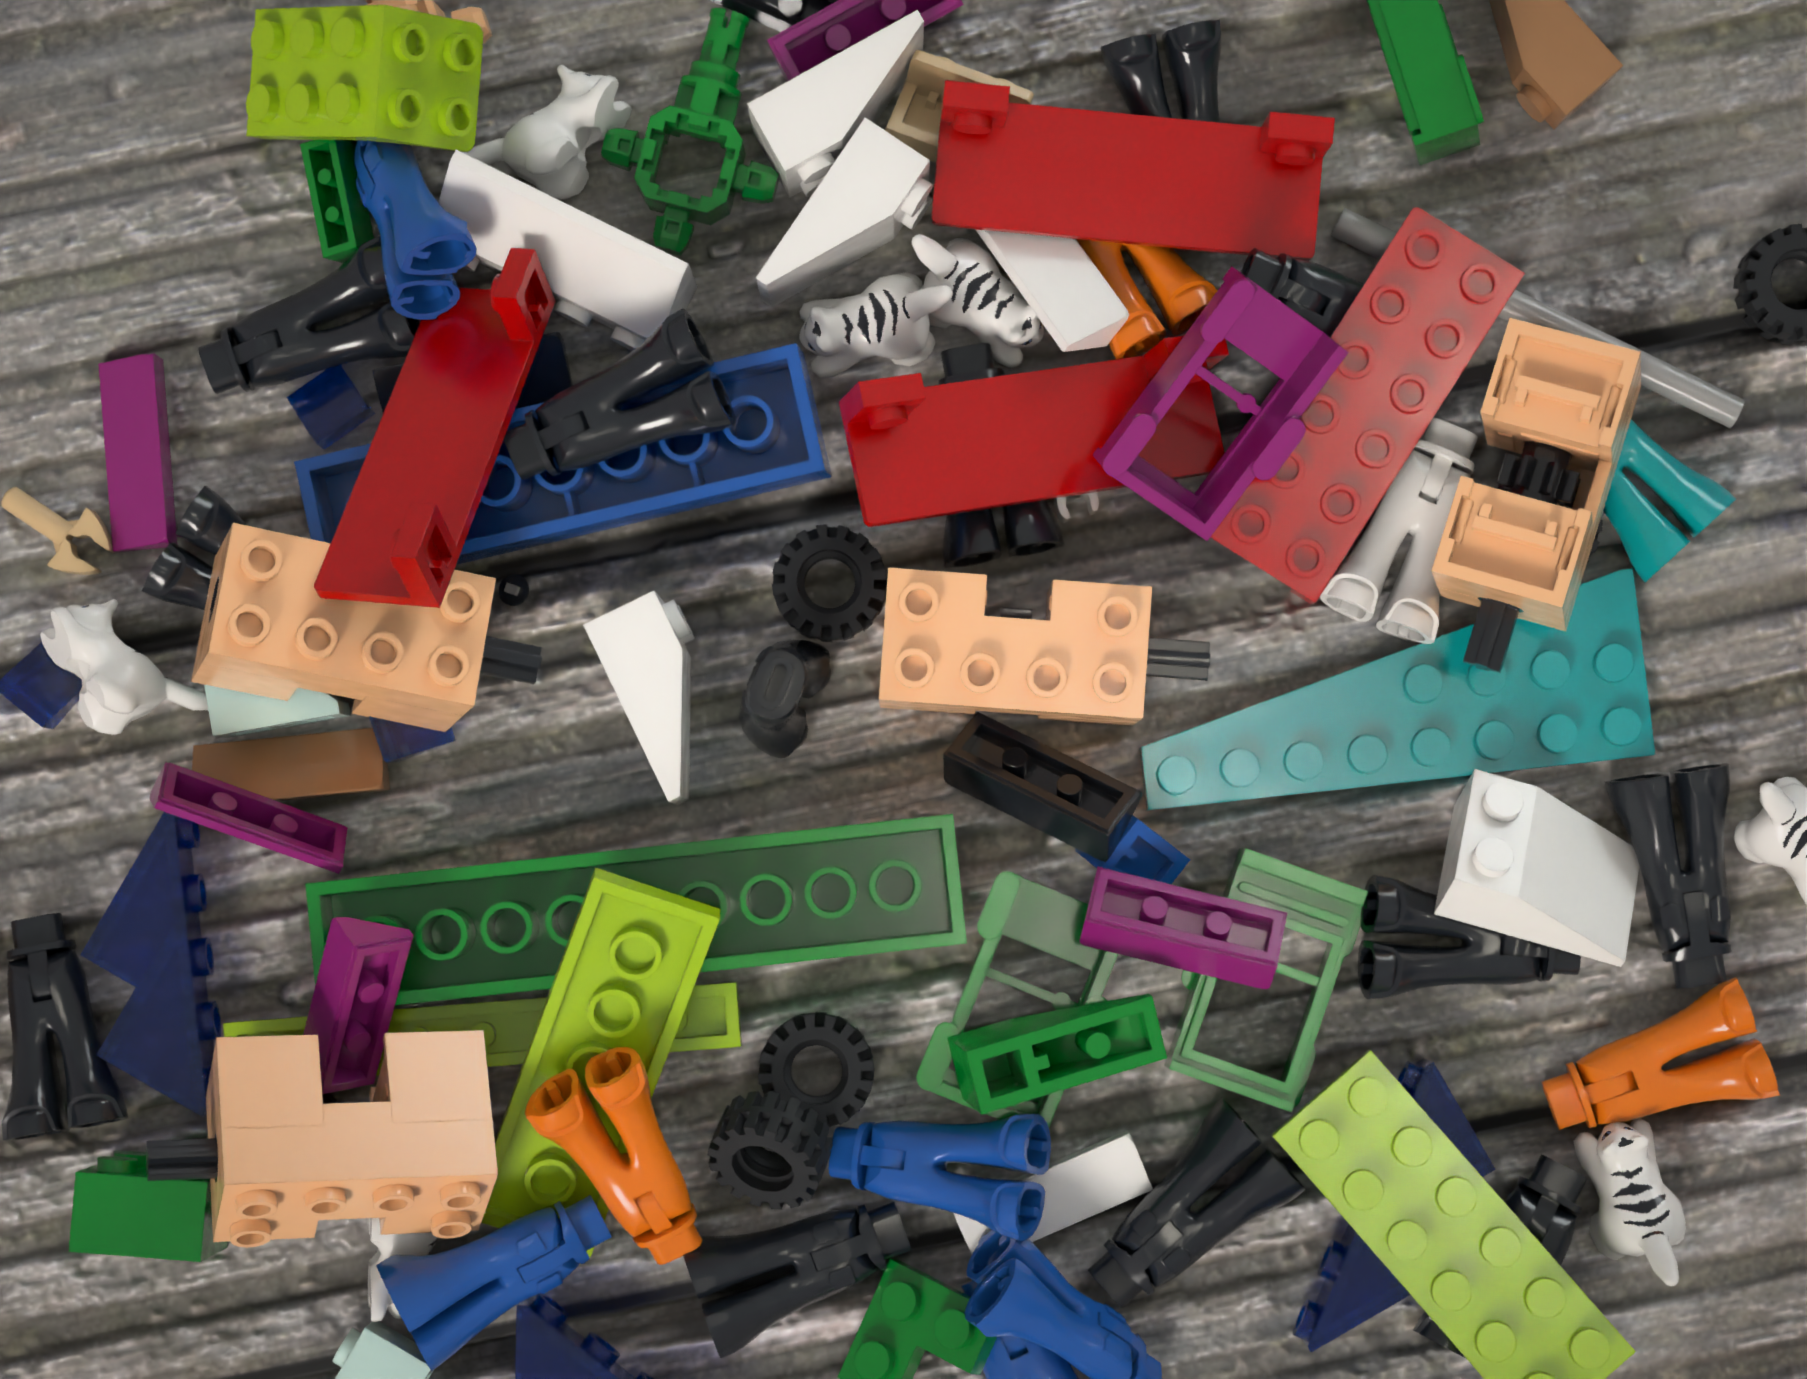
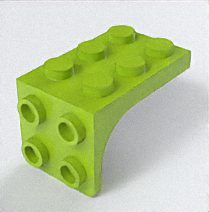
M388 5L256 9L255 25L251 34V48L253 52L250 91L246 99V111L248 114L246 136L261 139L376 141L423 146L454 152L455 150L468 152L474 147L483 49V31L478 24Z

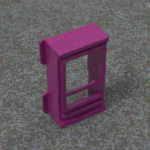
M1233 266L1230 267L1222 278L1224 283L1101 449L1098 447L1093 453L1094 458L1109 476L1130 488L1206 541L1209 540L1255 477L1260 480H1269L1276 475L1305 435V425L1299 418L1349 353L1330 336ZM1224 338L1280 377L1260 406L1256 404V399L1251 394H1241L1202 366L1216 345ZM1197 374L1234 400L1241 412H1251L1253 416L1197 491L1193 493L1140 457L1139 453L1153 436L1156 426L1193 376Z

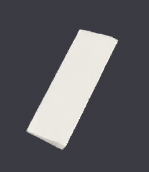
M975 229L1063 352L1105 347L1128 320V310L1076 239Z
M1128 1130L1049 1163V1169L1045 1174L1034 1175L1026 1173L1012 1179L1036 1182L1045 1189L1042 1217L1036 1231L1029 1238L1032 1242L1153 1190ZM953 1213L971 1254H973L979 1240L990 1232L991 1229L975 1220Z

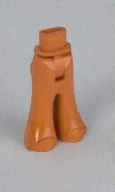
M1076 239L1128 310V320L1109 342V346L1116 359L1140 356L1152 349L1166 336L1165 328L1133 281L1122 257V251L1128 252L1155 299L1173 336L1189 330L1218 291L1212 283L1187 265L1173 248Z
M1736 977L1713 987L1688 1007L1644 1030L1599 1047L1576 1061V1066L1573 1062L1565 1064L1567 1073L1541 1082L1558 1130L1582 1122H1586L1588 1128L1597 1127L1599 1124L1627 1122L1693 1103L1714 1100H1758L1780 1095L1770 1060L1762 1043L1755 1038L1695 1061L1662 1070L1663 1064L1687 1052L1757 1032L1752 1010Z
M629 1047L609 1049L590 1058L585 1067V1080L588 1089L614 1124L622 1138L627 1153L623 1154L618 1150L575 1070L567 1069L551 1077L537 1088L525 1108L526 1118L537 1133L555 1142L574 1159L593 1183L615 1219L632 1236L633 1241L638 1247L648 1248L657 1264L663 1265L694 1251L701 1245L703 1239L694 1225L697 1217L696 1208L691 1203L686 1182L659 1127L651 1101L646 1069L639 1054L634 1049Z

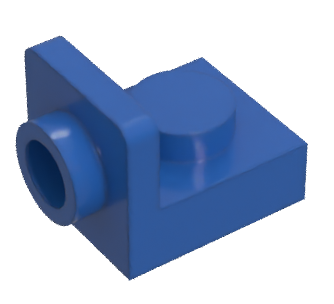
M1132 815L1115 851L1106 862L1100 861L1075 848L1078 854L1096 868L1098 866L1168 884L1174 882L1190 861L1188 857L1134 815Z

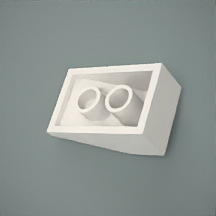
M918 10L747 103L753 133L773 169L779 174V180L790 198L801 191L804 192L806 197L812 196L863 119L867 118L876 123L905 81L913 54L916 50L923 51L924 20Z
M864 118L756 276L761 301L770 307H774L890 242L897 236L903 225L913 230L924 216L933 199L929 196L933 184L929 182L930 160L869 119Z
M651 591L583 624L668 802L678 805L689 800L691 657L685 644L694 640L695 637L680 606L676 604L675 600L664 603L655 591Z
M1475 769L1454 805L1434 914L1622 967L1626 960L1640 865L1634 847L1539 787Z

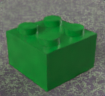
M114 1151L113 1156H100L97 1158V1165L75 1173L68 1252L202 1262L228 1248V1242H213L210 1179L147 1181L146 1152Z

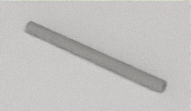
M1344 207L1331 233V237L1380 260L1397 232ZM1514 290L1498 315L1499 318L1509 321V318L1641 351V386L1728 428L1734 425L1744 406V399L1517 290Z

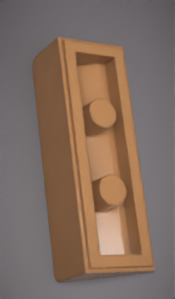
M384 727L193 745L192 771L275 801L390 790Z

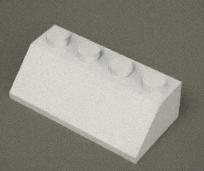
M455 150L448 166L438 203L448 213L467 222V229L476 245L477 250L474 259L462 268L474 272L479 263L501 274L511 248L535 249L555 301H557L553 310L564 318L583 327H588L591 319L613 329L614 331L610 339L631 351L635 350L650 337L667 317L681 309L686 310L697 289L688 263L473 157Z

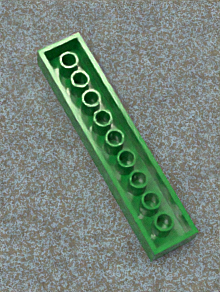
M953 814L305 884L315 985L331 920L334 917H350L405 928L411 931L413 939L395 1005L551 989L595 867L719 908L720 920L700 972L967 944Z

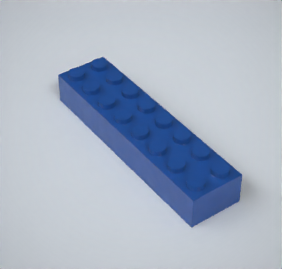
M797 343L717 361L714 362L712 367L646 393L623 404L621 408L626 410L653 401L707 371H711L721 379L735 414V425L721 431L664 439L632 449L588 467L563 471L555 477L546 470L526 480H522L518 475L503 440L456 565L831 478L832 474L804 352ZM543 403L515 409L507 431L526 423L525 414L531 410L535 411ZM371 443L294 461L311 539L327 543L332 542Z

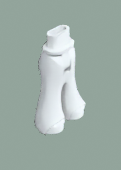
M1432 419L1423 439L1418 441L1381 499L1363 535L1351 553L1339 565L1320 595L1323 603L1356 621L1367 622L1371 620L1394 557L1407 533H1410L1413 539L1392 591L1380 613L1376 628L1391 636L1413 643L1432 644L1435 642L1439 627L1440 593L1431 570L1460 476L1470 478L1475 467L1474 463L1469 460L1478 439L1474 433L1442 419Z

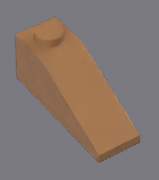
M1489 0L1512 84L1519 91L1516 95L1522 108L1534 120L1538 122L1545 120L1555 130L1604 87L1623 67L1621 62L1565 0Z

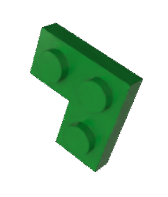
M890 1259L838 1378L913 1379L925 1350L970 1374L981 1375L997 1337H986L977 1327L965 1319V1309L971 1296L900 1260Z

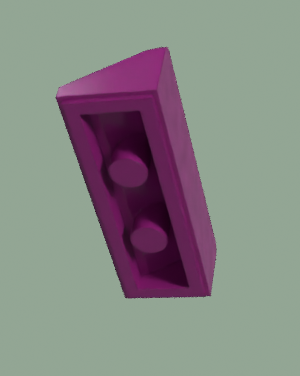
M838 0L766 41L787 82L916 10L919 11L924 20L925 27L964 4L962 0Z
M155 353L99 363L113 552L166 548L169 543H176L178 545L163 359Z
M165 762L151 790L149 799L155 809L337 874L343 868L348 827L170 762Z
M1097 866L1080 943L1084 946L1255 988L1268 989L1271 986L1278 966L1287 912Z
M334 917L331 920L303 1035H318L322 1094L374 1084L384 1048V1034L388 1033L413 939V934L409 929L350 917Z

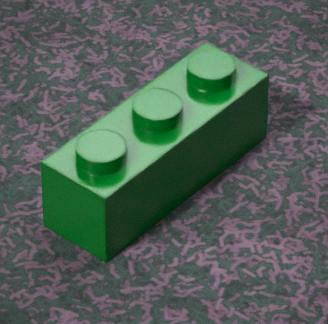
M311 140L300 144L322 255L325 259L345 263L363 243L374 239L368 208L364 207L356 187L358 172L354 163L355 142L354 140Z

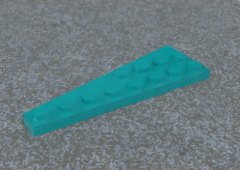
M1633 568L1618 570L1580 584L1566 632L1517 618L1501 673L1478 669L1476 666L1463 662L1474 626L1472 624L1437 637L1432 644L1421 643L1142 746L1139 750L1146 811L1470 776L1475 769L1488 773H1498L1656 755Z

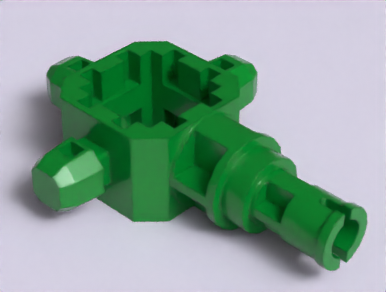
M711 8L710 20L700 58L691 63L689 75L681 77L674 106L669 105L650 116L644 139L639 138L638 131L622 128L607 130L601 150L602 158L612 166L629 172L632 166L637 167L634 179L643 199L650 210L664 213L663 216L656 215L653 232L655 247L674 255L681 256L689 246L695 229L694 225L690 224V220L713 225L730 215L736 192L742 194L743 201L760 204L773 202L779 183V174L772 167L752 160L749 166L743 165L746 156L743 140L734 126L742 96L740 90L737 89L740 74L735 70L750 19L732 10L729 26L726 28L728 17L725 16L727 10L724 8ZM682 133L696 139L708 142L714 141L720 143L721 148L726 150L717 187L713 188L711 197L701 195L700 199L679 192L663 190L659 184H656L655 179L664 145H668L670 135L680 137Z

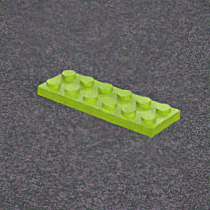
M595 867L495 1138L498 1176L481 1223L501 1228L525 1215L548 1207L553 1208L558 1218H560L554 1206L555 1203L560 1201L565 1209L591 1195L605 1221L609 1208L593 1183L563 1148L536 1132L526 1118L525 1108L532 1094L545 1081L567 1069H573L580 1078L595 1110L620 1153H627L622 1138L614 1124L588 1089L585 1080L586 1064L590 1058L612 1048L629 1047L634 1049L645 1066L652 1098L720 920L719 908ZM594 1247L586 1251L589 1257H591Z
M1367 1050L1272 1134V1137L1484 1379H1606L1636 1352L1371 1050Z

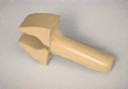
M12 487L4 494L1 501L2 508L53 541L56 554L47 564L49 567L61 572L79 575H92L102 572L78 556L77 546L72 542L74 537L78 539L91 537L95 543L107 551L115 553L112 550V537L105 523L95 511L85 508L79 520L67 521L18 487Z

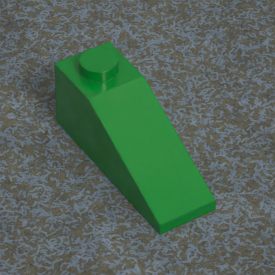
M1150 994L1007 1019L947 1037L962 1099L981 1115L1167 1058L1153 997Z

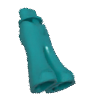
M1631 420L1603 511L1618 533L1632 566L1644 583H1646L1681 551L1690 540L1624 475L1623 469L1630 471L1643 481L1669 508L1693 539L1730 506L1736 498L1717 482L1690 469L1677 460Z

